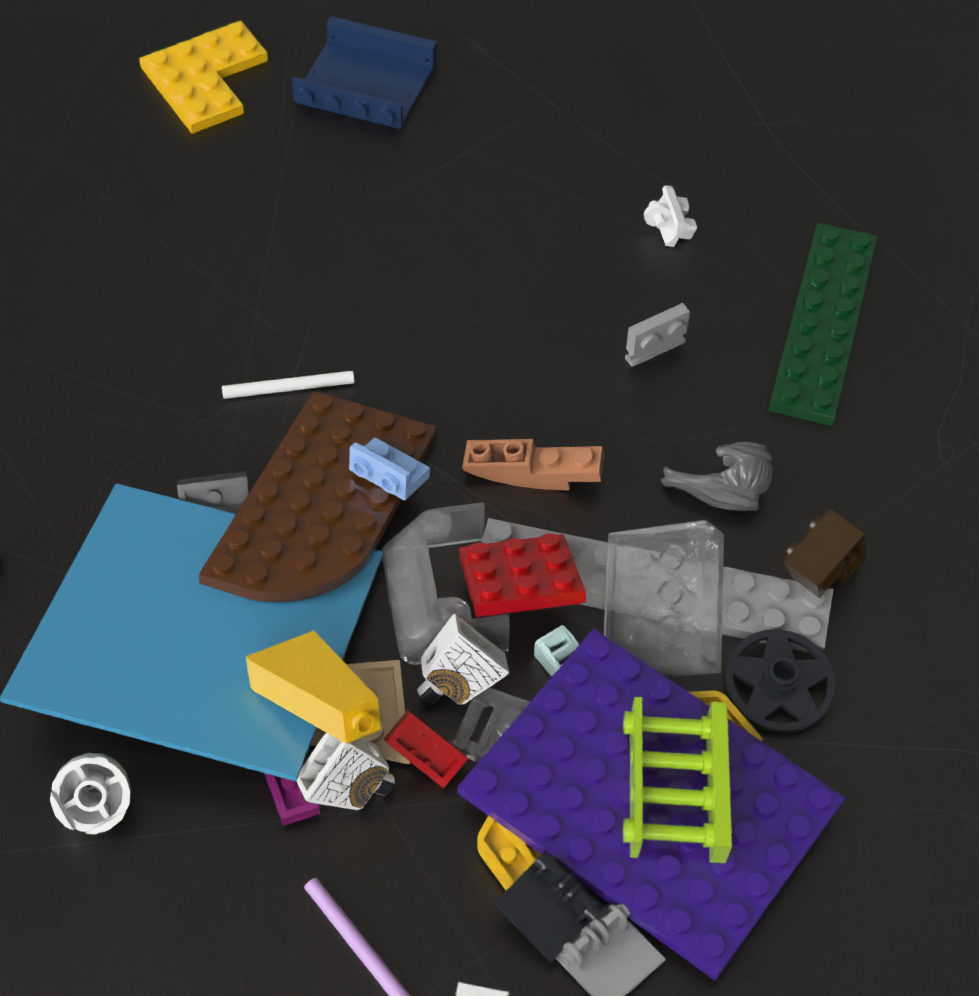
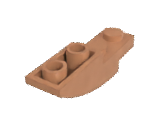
M533 439L467 440L462 467L465 472L508 485L544 490H570L571 482H601L604 451L602 446L535 447Z

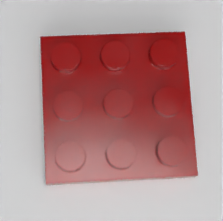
M548 533L535 538H510L504 542L488 544L478 542L470 546L459 547L460 562L476 617L586 603V590L564 534Z

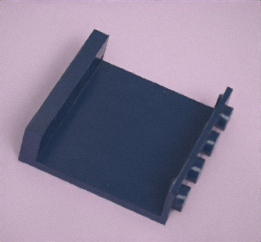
M331 16L327 22L328 41L306 78L293 77L292 79L294 102L402 129L437 65V42Z

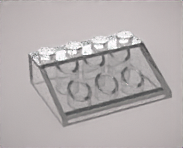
M707 520L608 533L604 636L662 675L689 676L721 673L724 534Z

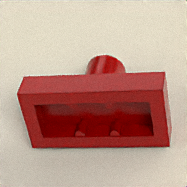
M409 709L384 737L388 745L442 788L449 783L468 760L464 753Z

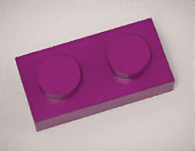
M264 773L282 826L320 814L318 804L305 800L296 781Z

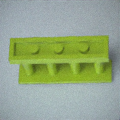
M634 697L631 711L624 712L623 733L630 735V818H625L623 824V842L630 843V858H638L643 840L703 843V847L709 848L710 862L726 863L732 848L727 703L711 702L707 716H701V720L642 716V697ZM642 732L700 735V739H706L707 751H702V754L642 751ZM642 767L701 770V774L707 775L708 787L704 786L702 790L643 787ZM643 803L702 806V810L708 811L709 823H704L703 827L643 823Z

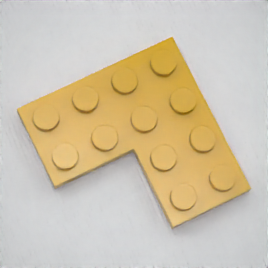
M242 21L231 23L225 27L139 58L143 71L192 134L244 114L243 104L222 78L268 61L266 50Z

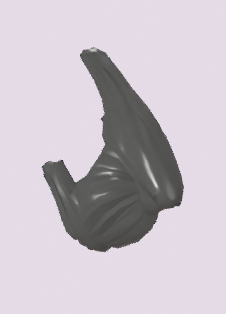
M736 442L718 446L716 449L718 457L724 456L723 465L729 467L721 473L694 475L674 471L666 466L663 469L665 476L660 480L663 486L684 490L712 507L738 511H757L760 495L768 491L772 482L773 467L771 461L773 458L768 453L765 445L753 442Z

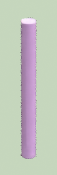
M317 878L311 879L305 885V890L389 996H410Z

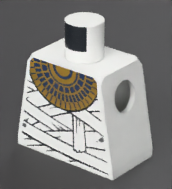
M454 614L422 655V672L426 681L417 688V691L421 698L430 705L434 704L443 694H446L457 704H465L509 674L506 655L468 623Z
M325 733L303 765L297 779V784L305 800L308 802L359 810L364 807L373 793L382 796L390 794L394 787V776L388 773L389 765L379 748L362 737L346 744Z

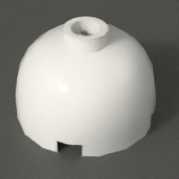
M86 753L72 758L60 768L52 784L50 802L55 816L65 827L71 830L75 828L79 831H86V834H98L110 830L122 820L130 804L131 785L126 770L117 760L105 754Z

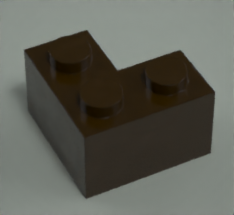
M829 509L823 517L821 515L817 516L807 529L808 534L800 543L798 541L794 542L784 555L786 573L819 599L836 579L845 584L867 559L864 533L832 509Z

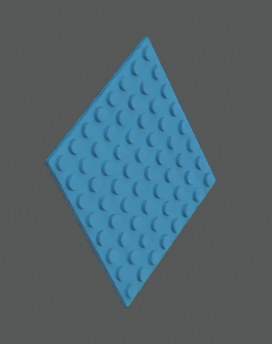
M116 483L2 692L0 702L297 782L317 727L253 691L250 687L246 656L314 630L343 660L382 560L383 552L375 550L362 571L345 584L324 594L288 602L250 600L199 584L200 571L236 514Z

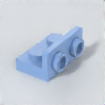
M375 437L366 446L356 442L350 446L349 470L404 501L430 477V467Z

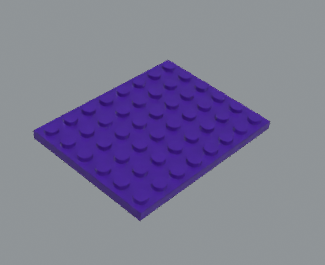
M593 628L459 784L457 793L540 854L547 851L551 856L554 855L556 860L568 869L584 886L610 905L624 904L630 912L628 918L716 981L838 811L845 797L728 719L732 848L726 863L710 862L709 848L703 847V843L643 840L638 858H630V843L623 842L624 819L630 818V735L623 733L624 712L631 711L634 697H642V716L701 720V716H707L710 706ZM642 732V751L702 754V751H707L706 739H700V735ZM642 767L643 787L702 790L704 786L708 787L707 775L701 774V770ZM643 803V823L703 827L704 823H709L708 811L702 810V806Z

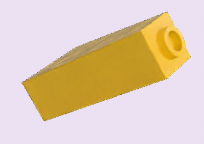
M314 630L246 656L250 687L253 691L347 744L381 730L378 698Z

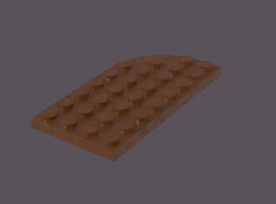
M313 391L200 571L199 584L262 602L303 600L324 594L345 584L367 565L402 501L396 495L386 492L378 485L359 477L349 470L350 446L355 442L366 446L375 437L422 463L436 438L437 426Z

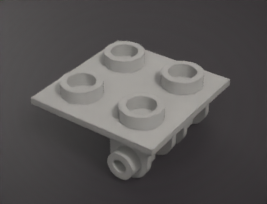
M609 903L601 909V913L592 922H589L570 943L564 944L563 951L556 957L591 996H626L666 960L627 920L630 912L624 904L616 906Z

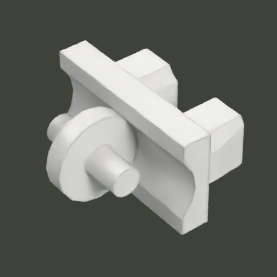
M664 186L662 198L659 201H651L643 215L648 225L660 228L665 245L674 247L679 238L690 240L697 230V225L694 219L684 218L689 210L687 198L676 197L672 186Z

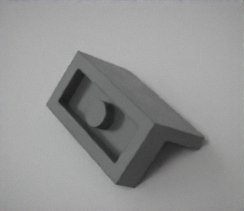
M247 472L180 479L177 483L179 500L236 513L249 494Z

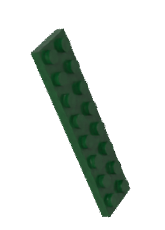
M817 223L768 411L833 426L877 236Z

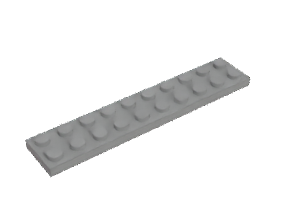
M488 518L481 543L504 542L510 538H535L548 533L556 535L564 533ZM564 534L586 590V603H581L580 605L742 639L763 630H786L804 636L817 645L822 652L824 651L833 589L828 588L819 599L797 581ZM789 641L791 649L808 652L805 648Z

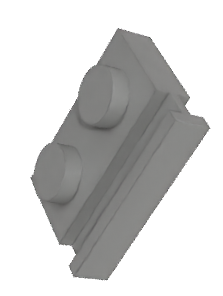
M681 303L629 327L626 346L629 354L625 355L627 362L633 367L685 343L683 335L687 333L690 314L687 307Z

